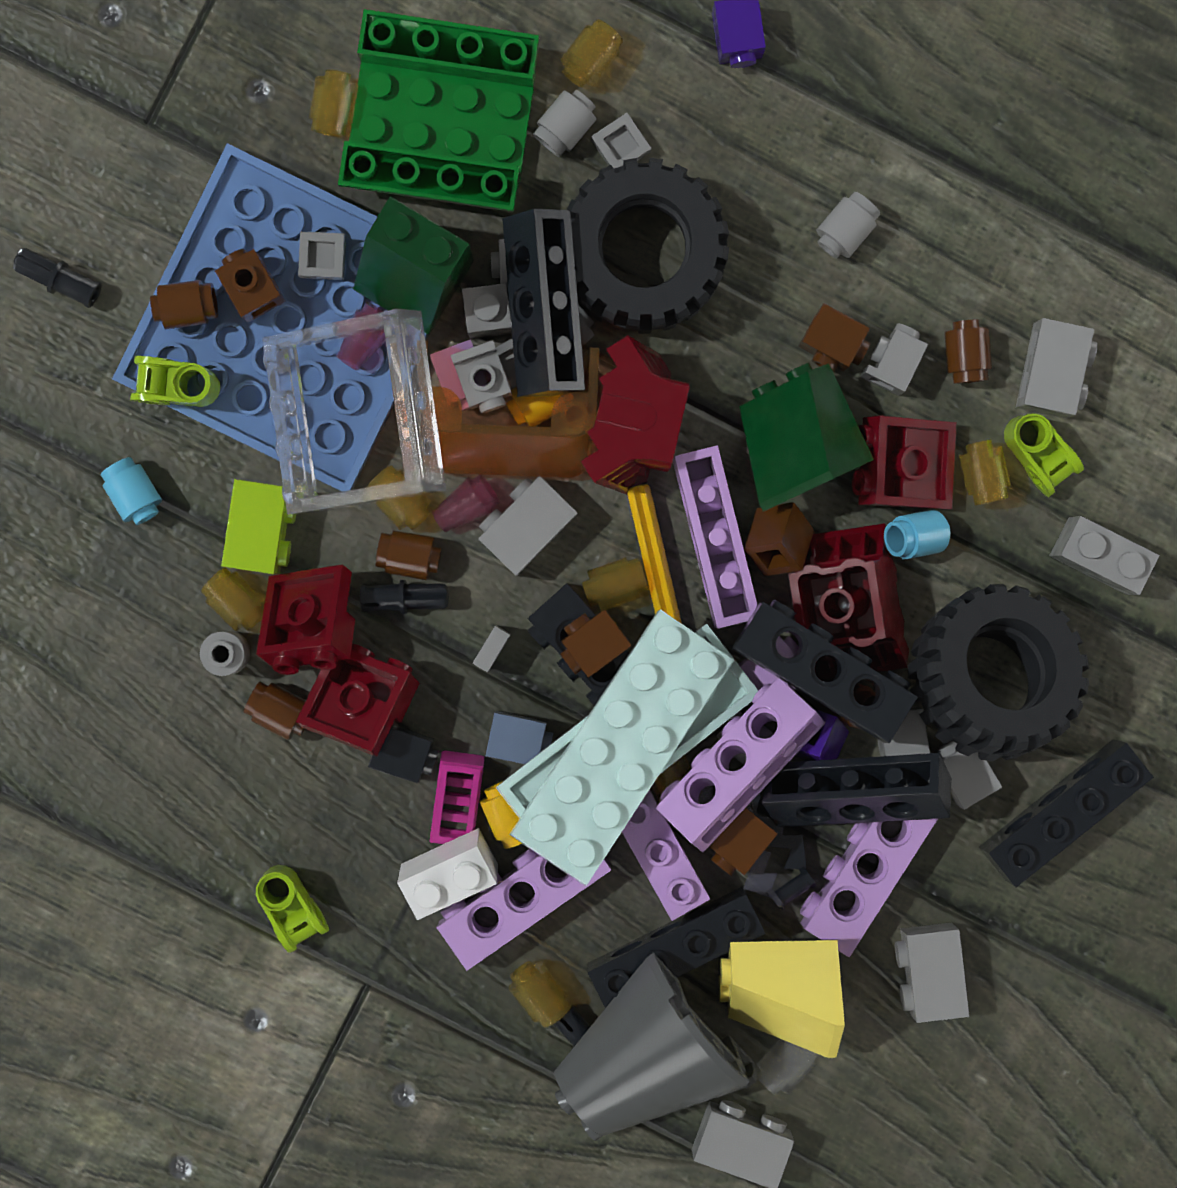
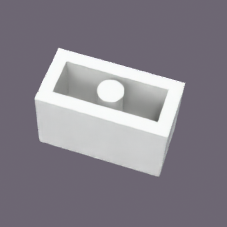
M477 828L402 863L397 884L416 919L419 920L496 885L498 863L480 829Z

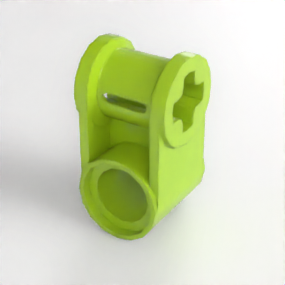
M135 356L134 363L138 365L136 392L131 393L130 401L155 405L176 404L204 407L212 404L219 396L220 381L217 375L201 365L150 356ZM202 374L205 379L204 390L199 395L191 397L187 390L188 381L192 376Z
M1039 414L1020 415L1011 419L1006 425L1004 440L1007 446L1023 465L1031 481L1045 496L1050 497L1055 493L1054 488L1071 474H1080L1084 470V465L1080 458L1063 441L1049 420ZM1025 422L1031 423L1037 433L1035 442L1030 446L1025 445L1020 438L1019 432Z
M275 865L263 874L256 886V897L269 918L278 940L287 952H294L297 950V944L318 932L325 934L329 931L328 924L320 908L309 896L297 873L292 868L286 865ZM273 878L284 880L288 885L289 894L284 897L273 896L268 891L267 881Z

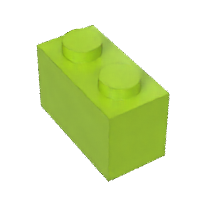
M234 479L222 567L280 574L281 566H288L291 541L285 540L287 523L294 524L298 499L291 497L293 489Z

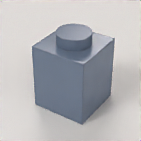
M496 710L485 756L526 764L551 745L553 733L545 731L547 721Z

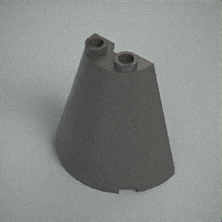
M654 953L644 960L618 992V996L613 998L554 1071V1076L560 1087V1090L555 1093L559 1105L568 1115L575 1112L579 1116L583 1128L594 1141H597L602 1136L747 1088L757 1081V1071L753 1060L730 1035L720 1040L688 1006L680 981Z

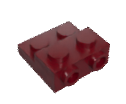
M891 416L863 417V423L858 427L874 460L861 465L860 469H857L853 474L852 490L854 494L859 495L858 505L940 510L952 509L957 422Z
M341 564L269 576L256 655L271 665L274 671L285 675L297 674L300 666L309 664L318 669L331 670L336 667L337 661L350 659L356 620L346 612L352 572Z
M352 644L350 659L337 661L334 669H321L296 723L302 728L377 757L394 720L402 722L420 683L411 674L413 669L409 665L393 658H389L387 663L374 659L375 654L370 650Z

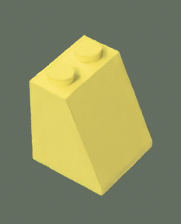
M838 940L730 942L728 958H721V976L718 979L719 1002H727L728 1018L824 1057L836 1058L845 1026Z

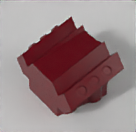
M628 335L606 348L617 367L599 378L603 385L599 409L594 427L586 431L598 450L580 461L594 483L626 495L629 488L648 482L650 469L667 473L671 469L690 388V383L671 379L672 373L660 353Z
M886 524L813 534L803 570L788 574L796 622L807 629L813 623L834 636L831 644L844 652H847L849 647H852L873 660L869 667L877 672L908 668L909 648L904 638L905 620L899 604L896 584L897 568L884 542ZM824 655L820 657L815 663V674L821 681L831 677L834 678L837 672L835 661L829 656Z

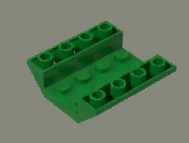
M364 9L357 51L361 61L350 138L349 141H344L338 186L514 212L521 180L534 93L539 35Z

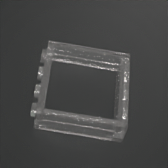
M393 309L262 338L264 347L263 362L267 370L270 389L269 405L274 418L277 439L276 453L280 460L283 481L282 495L286 502L287 515L315 513L446 491L421 311ZM384 329L405 481L318 496L297 347Z

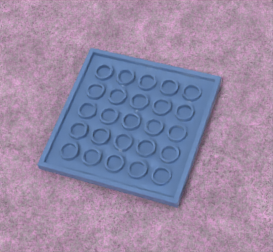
M227 143L158 284L159 286L201 280L202 284L213 283L218 303V318L208 319V324L165 330L162 321H154L149 302L112 380L136 391L138 365L134 363L135 356L158 357L201 365L217 375L220 381L218 398L212 404L204 407L176 404L166 406L350 495L428 335L353 290L366 235L377 219V216ZM300 231L342 233L346 235L344 280L308 279L298 276ZM243 248L246 252L254 249L261 256L286 302L249 323L241 318L215 270L224 266L222 260L227 255ZM196 374L190 378L187 390L191 397L199 395L204 390L205 379L202 374Z

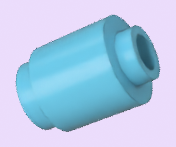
M131 457L112 464L101 473L105 481L102 486L124 522L133 520L136 525H139L159 513L156 506L162 502V499L141 464H135Z
M937 510L898 516L884 530V542L887 550L893 556L902 559L940 553L947 548L950 540V526L946 518Z

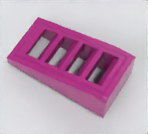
M453 751L441 752L430 843L445 844L475 830L484 756ZM448 771H451V772H459V773H467V774H474V775H473V777H472V776H465V775H458V774H450V773H448ZM446 786L472 790L471 794L445 791ZM443 804L469 807V812L443 809ZM441 820L467 823L466 830L440 826Z

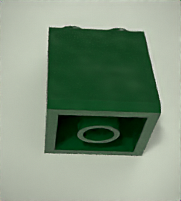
M390 196L366 235L353 290L425 334L430 335L474 262L470 245Z
M810 362L803 364L786 373L788 382L780 386L777 385L775 380L768 382L751 391L755 399L739 406L758 500L762 511H766L874 460L829 363L812 369Z

